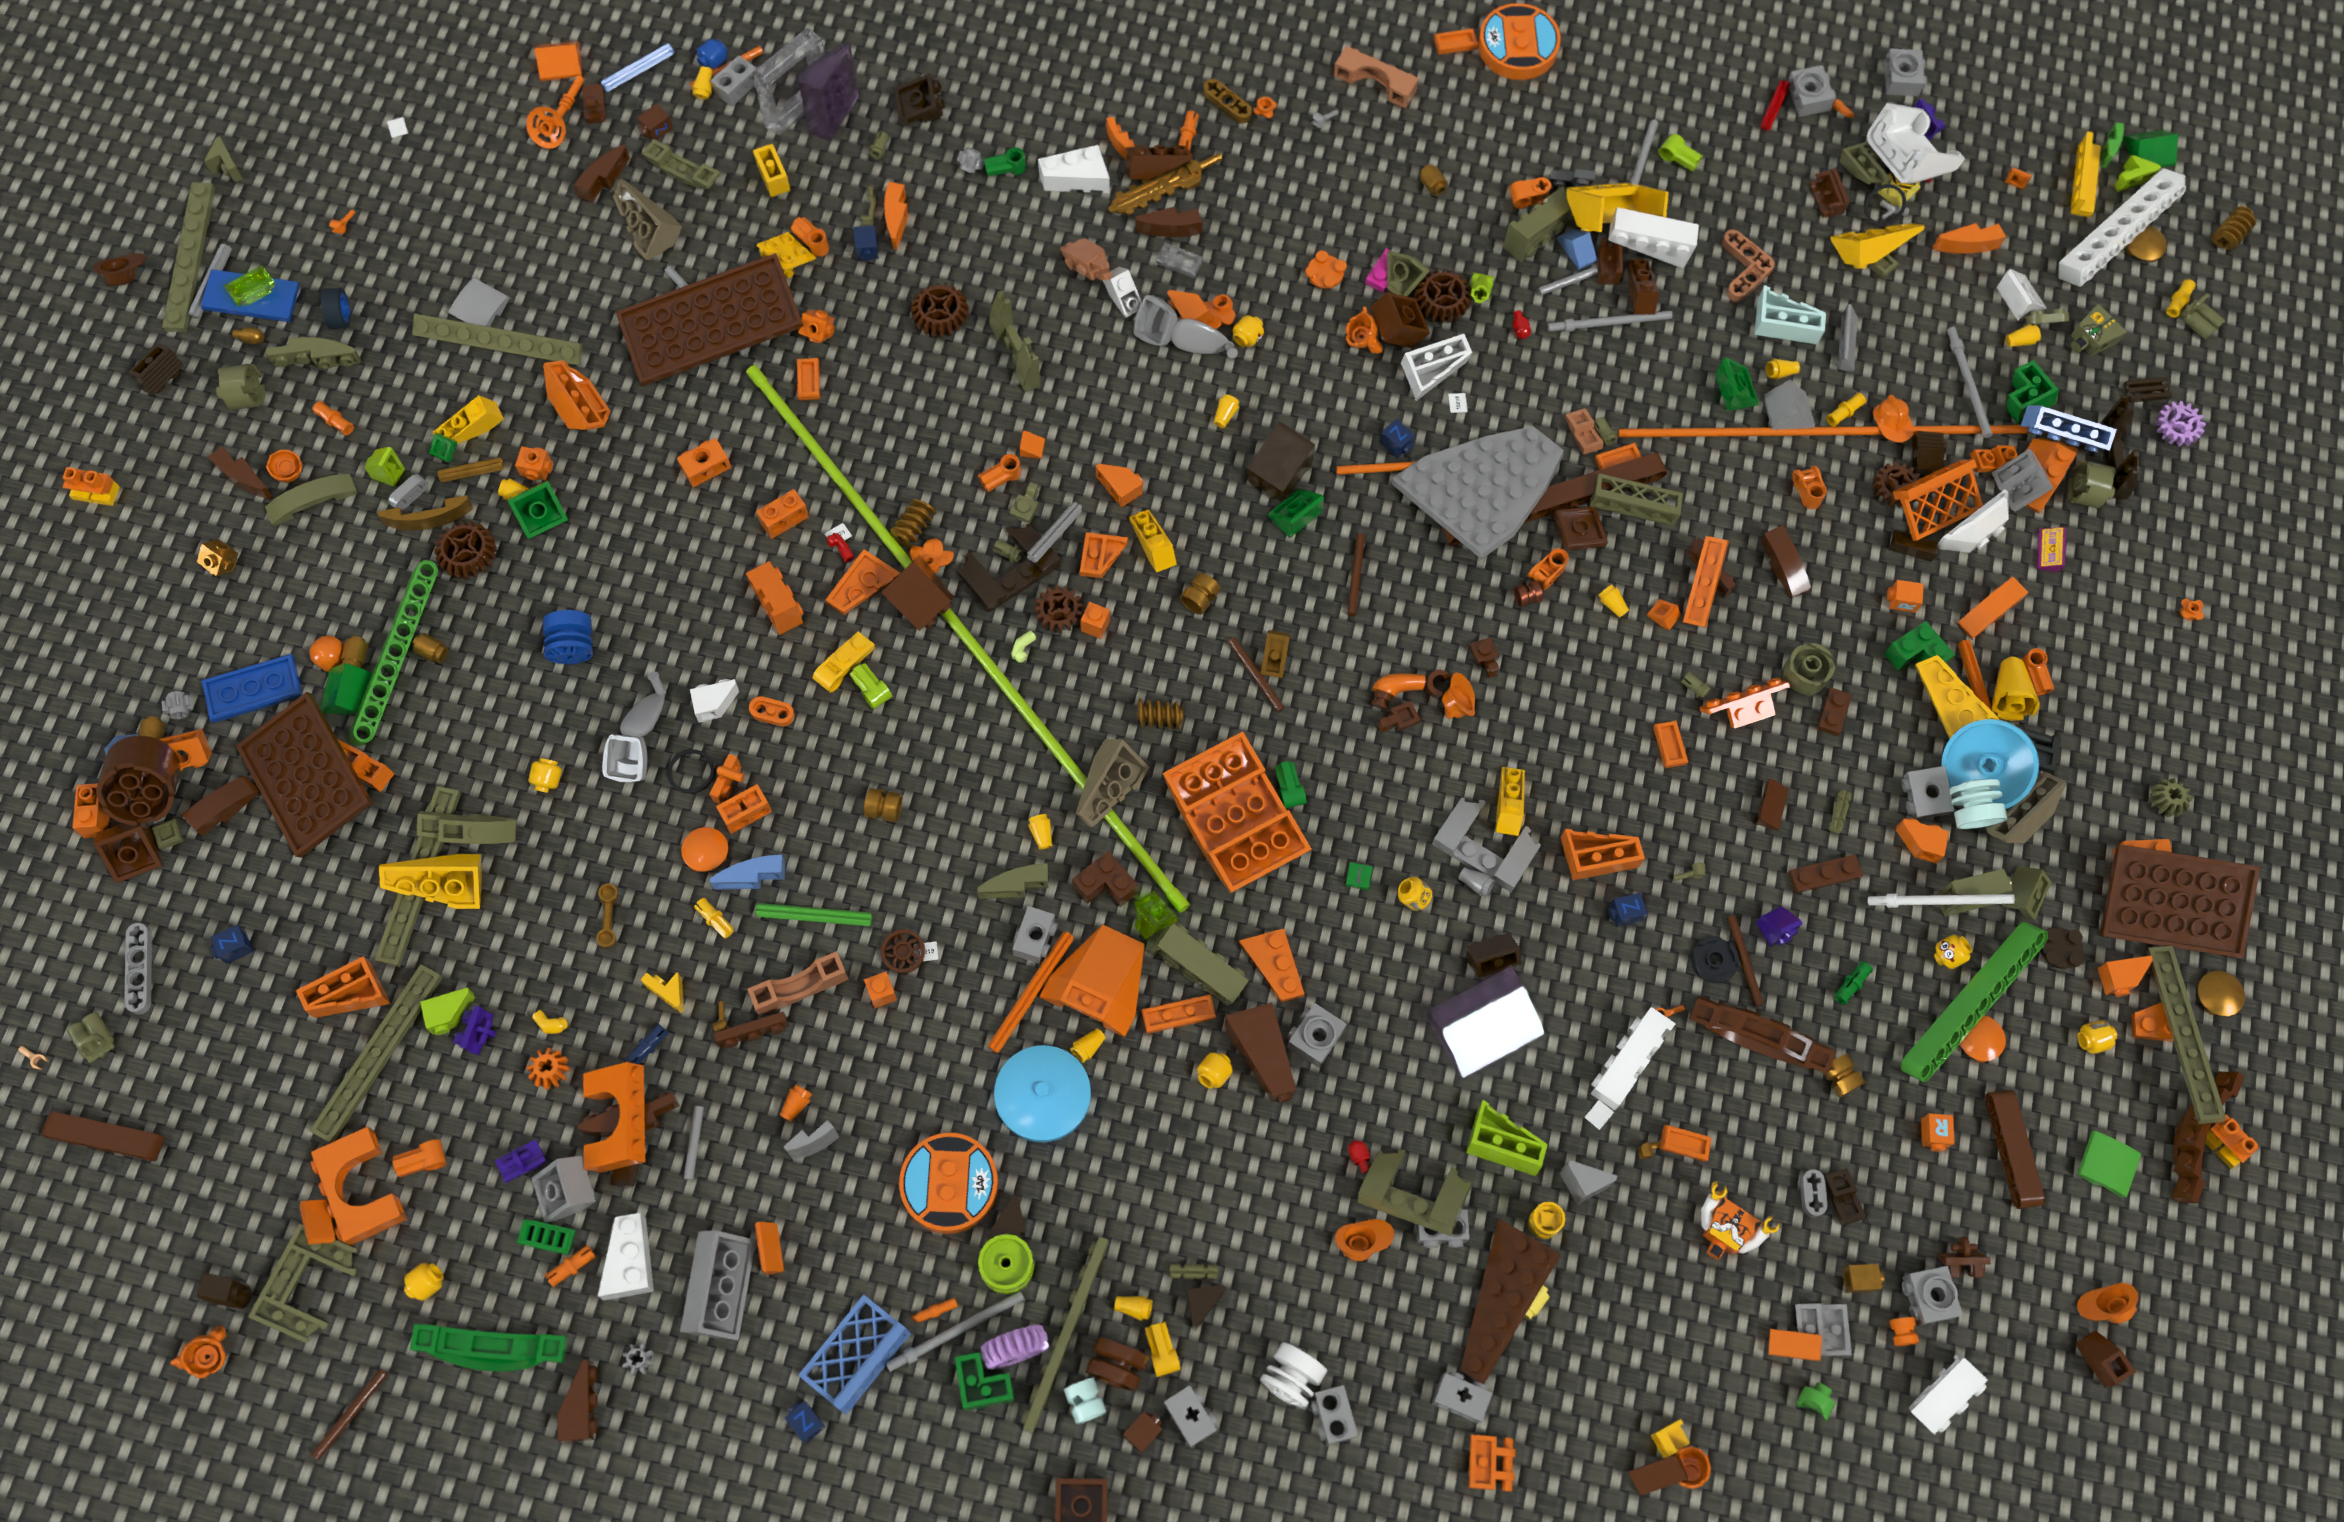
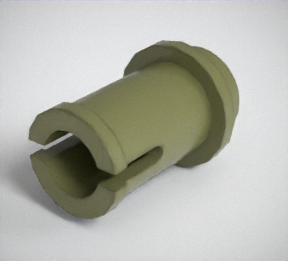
M880 131L876 133L874 143L869 147L871 157L880 159L885 155L884 149L889 140L888 134L885 132L881 134Z
M1604 417L1595 420L1594 428L1601 436V440L1607 446L1613 444L1617 440V433L1612 431Z
M1000 539L994 545L997 549L993 548L994 553L1008 558L1012 563L1019 562L1023 554L1019 546L1014 547Z
M1688 672L1684 677L1685 679L1681 681L1682 684L1696 694L1697 698L1701 697L1703 699L1711 690L1708 683H1703L1691 672Z

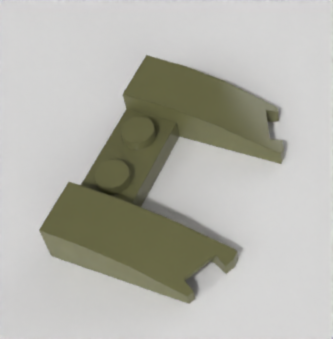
M1868 141L1842 149L1840 163L1856 178L1867 184H1891L1892 179L1875 161L1881 158L1869 145Z
M1003 290L999 291L991 308L990 327L998 342L1004 340L1006 347L1012 349V356L1016 364V377L1024 392L1040 386L1039 358L1035 356L1031 349L1032 341L1030 337L1024 338L1023 342L1021 341L1013 325L1011 301L1009 298L1005 299Z
M1397 1150V1153L1383 1154L1382 1151H1379L1359 1190L1358 1203L1452 1236L1471 1188V1183H1465L1457 1176L1458 1171L1451 1167L1436 1202L1391 1187L1404 1158L1405 1150Z
M299 1223L248 1317L308 1343L309 1339L307 1337L318 1328L325 1330L328 1328L329 1323L287 1305V1301L311 1258L355 1277L357 1269L352 1268V1253H357L358 1249L335 1239L334 1243L307 1244L304 1225Z

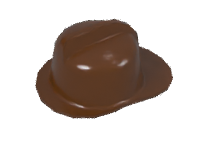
M132 253L117 258L104 259L95 263L92 268L94 272L102 275L107 286L125 285L134 279L135 268L146 260V256L142 253Z

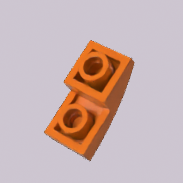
M1114 117L1106 118L1108 137L1117 152L1126 160L1127 147H1134L1133 139L1129 140L1128 133L1121 131L1120 124L1116 125Z
M1997 445L1992 450L1975 449L1970 453L1971 459H1975L1976 472H1993L2018 456L2014 446Z

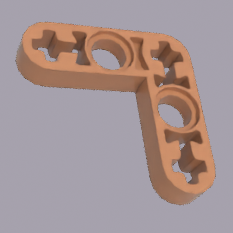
M1729 230L1722 239V246L1747 266L1731 282L1727 290V296L1730 300L1740 302L1771 274L1775 262L1739 231ZM1750 250L1752 251L1753 256H1745L1743 254V251ZM1752 275L1756 278V281L1749 282L1745 276ZM1742 285L1743 288L1741 292L1735 293L1734 290H1738Z

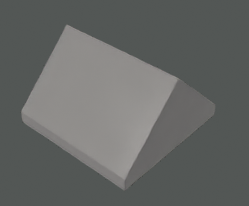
M1791 379L1764 394L1763 398L1772 430L1815 427L1807 394Z
M1571 1160L1560 1171V1175L1576 1204L1606 1190L1617 1179V1175Z

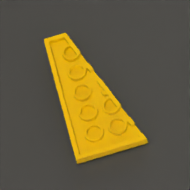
M1938 655L1915 664L1949 739L1959 729L1972 722L1983 719L2000 720L1984 702H1981L1973 694L1974 692L1957 677V674Z

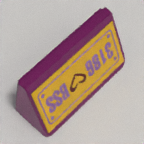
M2066 527L2038 530L2037 569L2059 573L2065 566Z

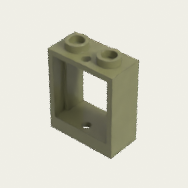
M2000 869L1952 881L1937 895L2009 894L2012 891V881L2006 875L2005 870ZM1995 904L1940 905L1944 917Z

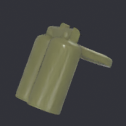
M2209 293L2203 295L2199 300H2194L2190 305L2187 304L2185 309L2180 312L2183 322L2205 340L2226 321L2205 303L2210 297Z
M97 1012L87 1015L83 1018L82 1022L75 1023L67 1029V1033L81 1056L87 1059L89 1063H92L99 1057L104 1058L106 1056L105 1053L115 1048L114 1038Z

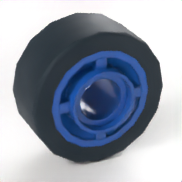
M343 288L323 289L321 293V308L327 327L329 329L348 328L350 325V306L346 292Z

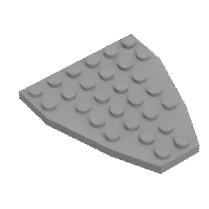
M1534 426L1488 435L1424 456L1392 478V485L1482 559L1515 536L1548 489L1563 457L1564 450Z

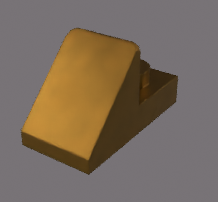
M1268 630L1261 668L1262 675L1283 678L1290 633Z

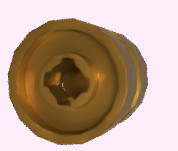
M1198 573L1191 582L1192 587L1189 586L1180 596V600L1187 609L1197 615H1202L1210 606V601H1213L1221 592V588L1209 575Z
M869 788L864 804V817L878 819L879 816H882L883 821L897 823L901 813L903 795L890 791L884 794L883 790Z
M1848 1053L1834 1059L1828 1074L1824 1073L1827 1080L1833 1081L1832 1088L1839 1098L1866 1083L1860 1072L1854 1071L1853 1067L1855 1064Z

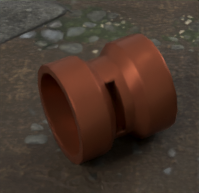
M1538 581L1530 582L1527 586L1519 585L1514 587L1515 600L1520 608L1528 606L1531 602L1535 604L1543 601V593Z

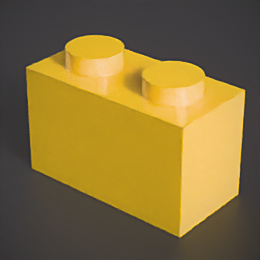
M773 143L753 150L756 165L770 196L774 197L790 191L786 172Z

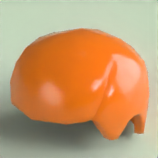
M278 450L271 454L266 465V469L271 477L282 483L295 481L300 476L303 467L300 457L290 450Z
M321 636L313 642L309 649L310 659L316 666L329 672L331 668L342 664L341 656L344 644L334 636Z
M1692 1446L1679 1449L1676 1455H1680L1689 1478L1679 1482V1484L1689 1489L1703 1486L1711 1472L1708 1456L1701 1449Z

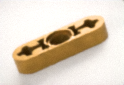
M1209 79L1204 83L1203 94L1205 98L1237 123L1245 124L1250 121L1252 108L1247 102L1216 79ZM1230 98L1233 102L1231 104H1224L1222 100Z

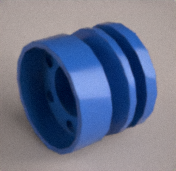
M559 610L544 616L543 634L546 638L543 641V645L545 647V659L557 664H576L591 659L593 656V643L590 637L592 634V620L588 614L576 610Z

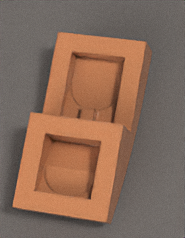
M1585 408L1566 414L1565 418L1570 431L1583 455L1603 449L1604 442L1595 431V422Z

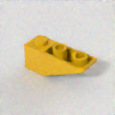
M478 395L432 433L433 436L435 433H441L456 440L457 444L489 432L503 421L504 418L495 401Z
M1150 510L1130 516L1129 520L1156 573L1177 565L1173 545Z
M1502 767L1496 813V833L1519 836L1524 817L1525 770Z

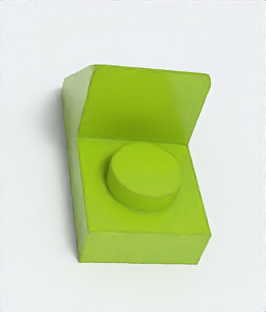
M2132 155L2125 163V171L2119 175L2114 188L2117 192L2146 183L2160 171L2161 167L2159 164Z

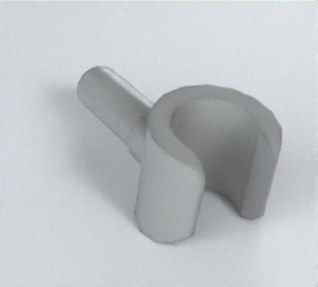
M1336 109L1324 116L1316 112L1311 123L1318 128H1322L1327 120L1339 114Z

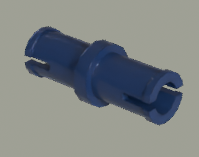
M658 1023L644 1039L641 1038L638 1041L637 1047L624 1059L629 1063L640 1064L649 1053L653 1054L656 1051L654 1048L669 1032Z

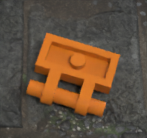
M1470 1435L1469 1488L1495 1490L1496 1480H1501L1502 1491L1512 1492V1481H1515L1513 1458H1515L1516 1449H1513V1438H1503V1448L1497 1447V1437ZM1496 1456L1503 1457L1502 1472L1496 1471Z

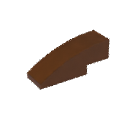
M622 144L610 150L581 174L574 184L579 198L593 203L603 187L611 190L630 159L625 145Z
M1171 207L1135 216V230L1139 233L1159 237H1187L1202 234V219L1198 208L1177 213L1176 208Z
M223 446L208 455V458L215 467L236 486L258 497L269 500L273 498L243 457L234 461Z
M1781 525L1764 533L1760 543L1771 559L1769 561L1771 568L1791 599L1810 591L1811 586L1804 565L1784 526Z
M244 775L205 796L181 816L200 835L204 836L220 821L226 823L260 793V790Z

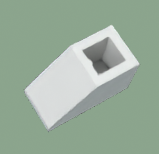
M1117 267L1111 270L1112 277L1103 282L1109 296L1124 317L1127 318L1138 312L1142 301L1129 270Z
M723 679L716 684H702L694 689H690L694 713L698 722L717 719L723 716L739 693L735 679Z

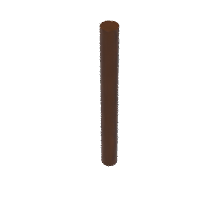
M1364 534L1356 535L1347 615L1351 617L1356 616L1365 542Z
M1235 637L1231 638L1228 641L1229 645L1277 713L1284 710L1285 707Z
M1735 915L1727 918L1749 991L1754 1006L1760 1007L1764 1003L1737 917Z
M382 1369L376 1373L311 1453V1456L317 1460L321 1459L385 1380L388 1373Z

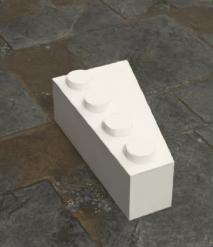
M1616 208L1611 218L1608 240L1684 269L1697 246L1699 224Z
M1652 1007L1641 1019L1637 1017L1629 1028L1633 1032L1629 1037L1624 1035L1617 1045L1620 1051L1616 1057L1611 1055L1604 1066L1608 1068L1603 1075L1599 1073L1591 1085L1595 1088L1591 1095L1615 1111L1675 1023Z

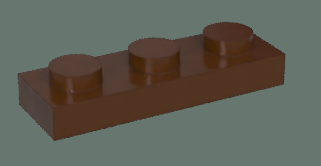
M1856 855L1791 869L1788 872L1795 894L1863 877Z
M780 1012L716 1032L714 1036L718 1046L727 1049L737 1046L740 1041L758 1040L761 1038V1035L769 1032L771 1034L783 1032L784 1028L789 1027V1022L785 1012Z

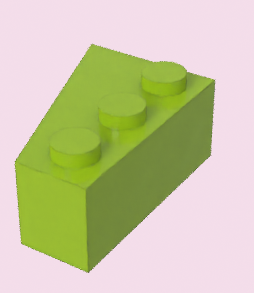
M1482 1100L1477 1110L1466 1153L1536 1176L1542 1167L1548 1144L1522 1126L1520 1128L1508 1120V1116L1498 1113L1489 1106L1488 1102Z

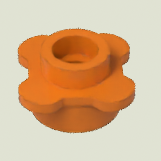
M1269 97L1259 98L1257 100V107L1254 108V113L1271 118L1277 104Z
M2187 598L2181 601L2182 608L2180 613L2184 619L2192 621L2204 618L2202 613L2204 604L2202 601H2190Z

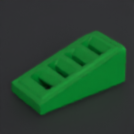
M523 1219L517 1243L525 1247L569 1255L576 1231ZM534 1228L533 1235L530 1241L528 1240L531 1229ZM541 1229H543V1230H545V1231H544V1234H543L542 1241H541V1243H539V1242H538L539 1235H540ZM551 1231H553L555 1234L552 1245H548ZM561 1233L565 1234L562 1248L558 1247Z

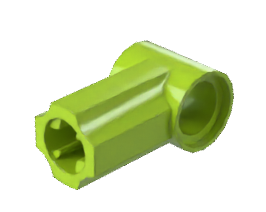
M1671 134L1658 151L1661 158L1665 161L1671 162L1674 160L1691 171L1697 168L1703 155L1685 145L1684 139L1678 134Z
M1473 272L1470 286L1471 296L1475 302L1483 303V301L1489 299L1494 276Z
M859 664L850 673L851 679L863 692V697L873 710L893 697L886 684L882 680L879 681L866 664Z

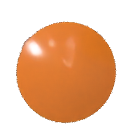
M702 827L692 831L686 836L682 844L681 853L683 860L696 872L716 869L727 860L728 843L725 836L717 829Z
M1984 1015L1959 1045L1968 1056L1983 1063L1996 1059L2001 1055L2005 1048L2006 1038L2002 1027L1994 1019Z

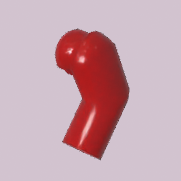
M833 533L827 536L828 545L830 547H837L845 563L854 560L850 547L840 534Z

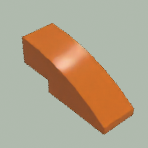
M888 181L884 202L885 219L892 247L894 250H898L909 216L907 204L904 203L906 199L905 186Z
M1977 223L1939 235L1933 248L1937 251L1958 254L1987 252L1999 249L2006 235L1999 223L1980 229Z
M2011 577L1958 621L1957 625L1971 639H1974L2019 603L2029 592L2014 577Z
M338 740L361 782L381 792L395 773L386 765L367 756L364 752Z

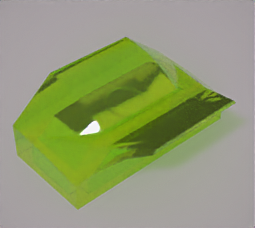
M261 265L224 285V288L237 306H244L267 296L276 284Z
M1154 891L1134 902L1137 911L1134 927L1145 940L1154 933L1178 921L1175 913Z

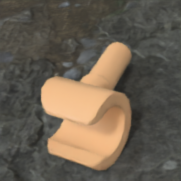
M24 1046L18 1049V1051L30 1059V1064L35 1069L42 1070V1068L37 1066L39 1059L49 1062L47 1057L41 1054L36 1055Z

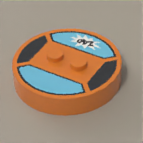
M1520 3L1504 5L1493 10L1483 21L1478 39L1479 54L1487 67L1500 76L1515 80L1532 79L1544 74L1554 64L1561 41L1560 31L1553 18L1535 6Z
M941 1133L921 1141L906 1157L899 1177L900 1195L910 1216L922 1227L941 1234L961 1233L978 1225L991 1211L998 1194V1174L991 1155L978 1141L959 1133Z

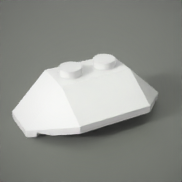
M2006 489L2001 491L1997 496L1944 535L1937 544V547L1943 550L1970 553L1975 548L1982 549L1990 541L1988 538L1992 535L1995 538L2005 530L2003 525L2009 519L2008 491Z

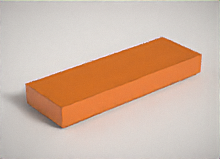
M1211 994L1141 1009L1146 1034L1216 1019Z

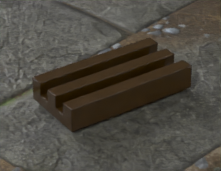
M2167 377L2129 380L2123 384L2129 403L2165 400L2173 396L2172 392H2169L2170 385L2166 383L2168 381ZM2154 391H2162V392H2163V393L2143 394V393H2150V392H2154ZM2133 393H2142V395H2132V394H2133Z

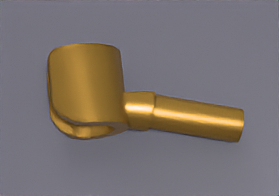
M723 1001L718 1002L720 1021L713 1023L715 1032L729 1029L725 1018Z
M1661 1140L1655 1143H1644L1642 1146H1639V1158L1647 1159L1653 1157V1149L1660 1147Z

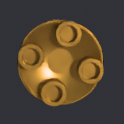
M2148 225L2130 244L2126 245L2125 252L2129 256H2135L2141 260L2153 263L2163 256L2167 248V242L2164 235L2158 229Z
M2211 971L2205 974L2196 984L2198 997L2205 1011L2210 1015L2231 1016L2239 1012L2244 1005L2245 992L2243 986L2237 978L2227 972Z

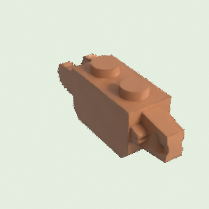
M1086 238L1079 239L1074 243L1068 242L1060 248L1062 255L1066 258L1065 263L1068 268L1077 271L1081 276H1085L1092 281L1096 278L1106 281L1112 277L1104 248Z

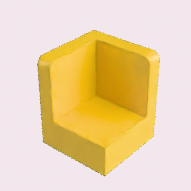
M1682 1419L1669 1424L1651 1435L1663 1458L1670 1457L1677 1453L1679 1449L1689 1445V1440L1680 1426L1684 1424Z

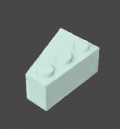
M1764 285L1758 297L1754 335L1818 344L1825 331L1826 313L1803 302L1799 304L1788 299V295L1782 294L1781 296L1772 292L1770 287Z

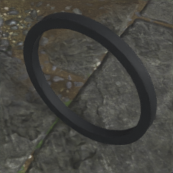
M1884 184L1878 186L1869 193L1865 200V216L1875 225H1890L1896 222L1904 213L1906 196L1895 185ZM1884 188L1896 189L1902 196L1900 212L1889 221H1874L1868 213V204L1872 196Z
M690 749L678 753L668 766V779L671 785L676 790L686 794L698 793L709 786L714 777L712 760L707 754L699 750ZM687 754L701 755L710 764L711 772L708 780L696 789H683L677 786L672 779L674 763L680 757Z

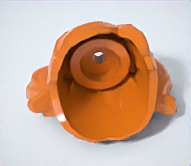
M1364 306L1362 312L1350 318L1349 323H1347L1345 330L1347 333L1346 341L1353 348L1368 347L1372 354L1382 353L1383 347L1377 339L1378 327L1376 321Z
M223 1325L216 1326L208 1335H199L183 1346L180 1355L175 1357L170 1364L178 1369H185L190 1375H194L197 1378H205L209 1374L217 1372L222 1368L227 1358L224 1346L221 1343L227 1336L226 1329Z

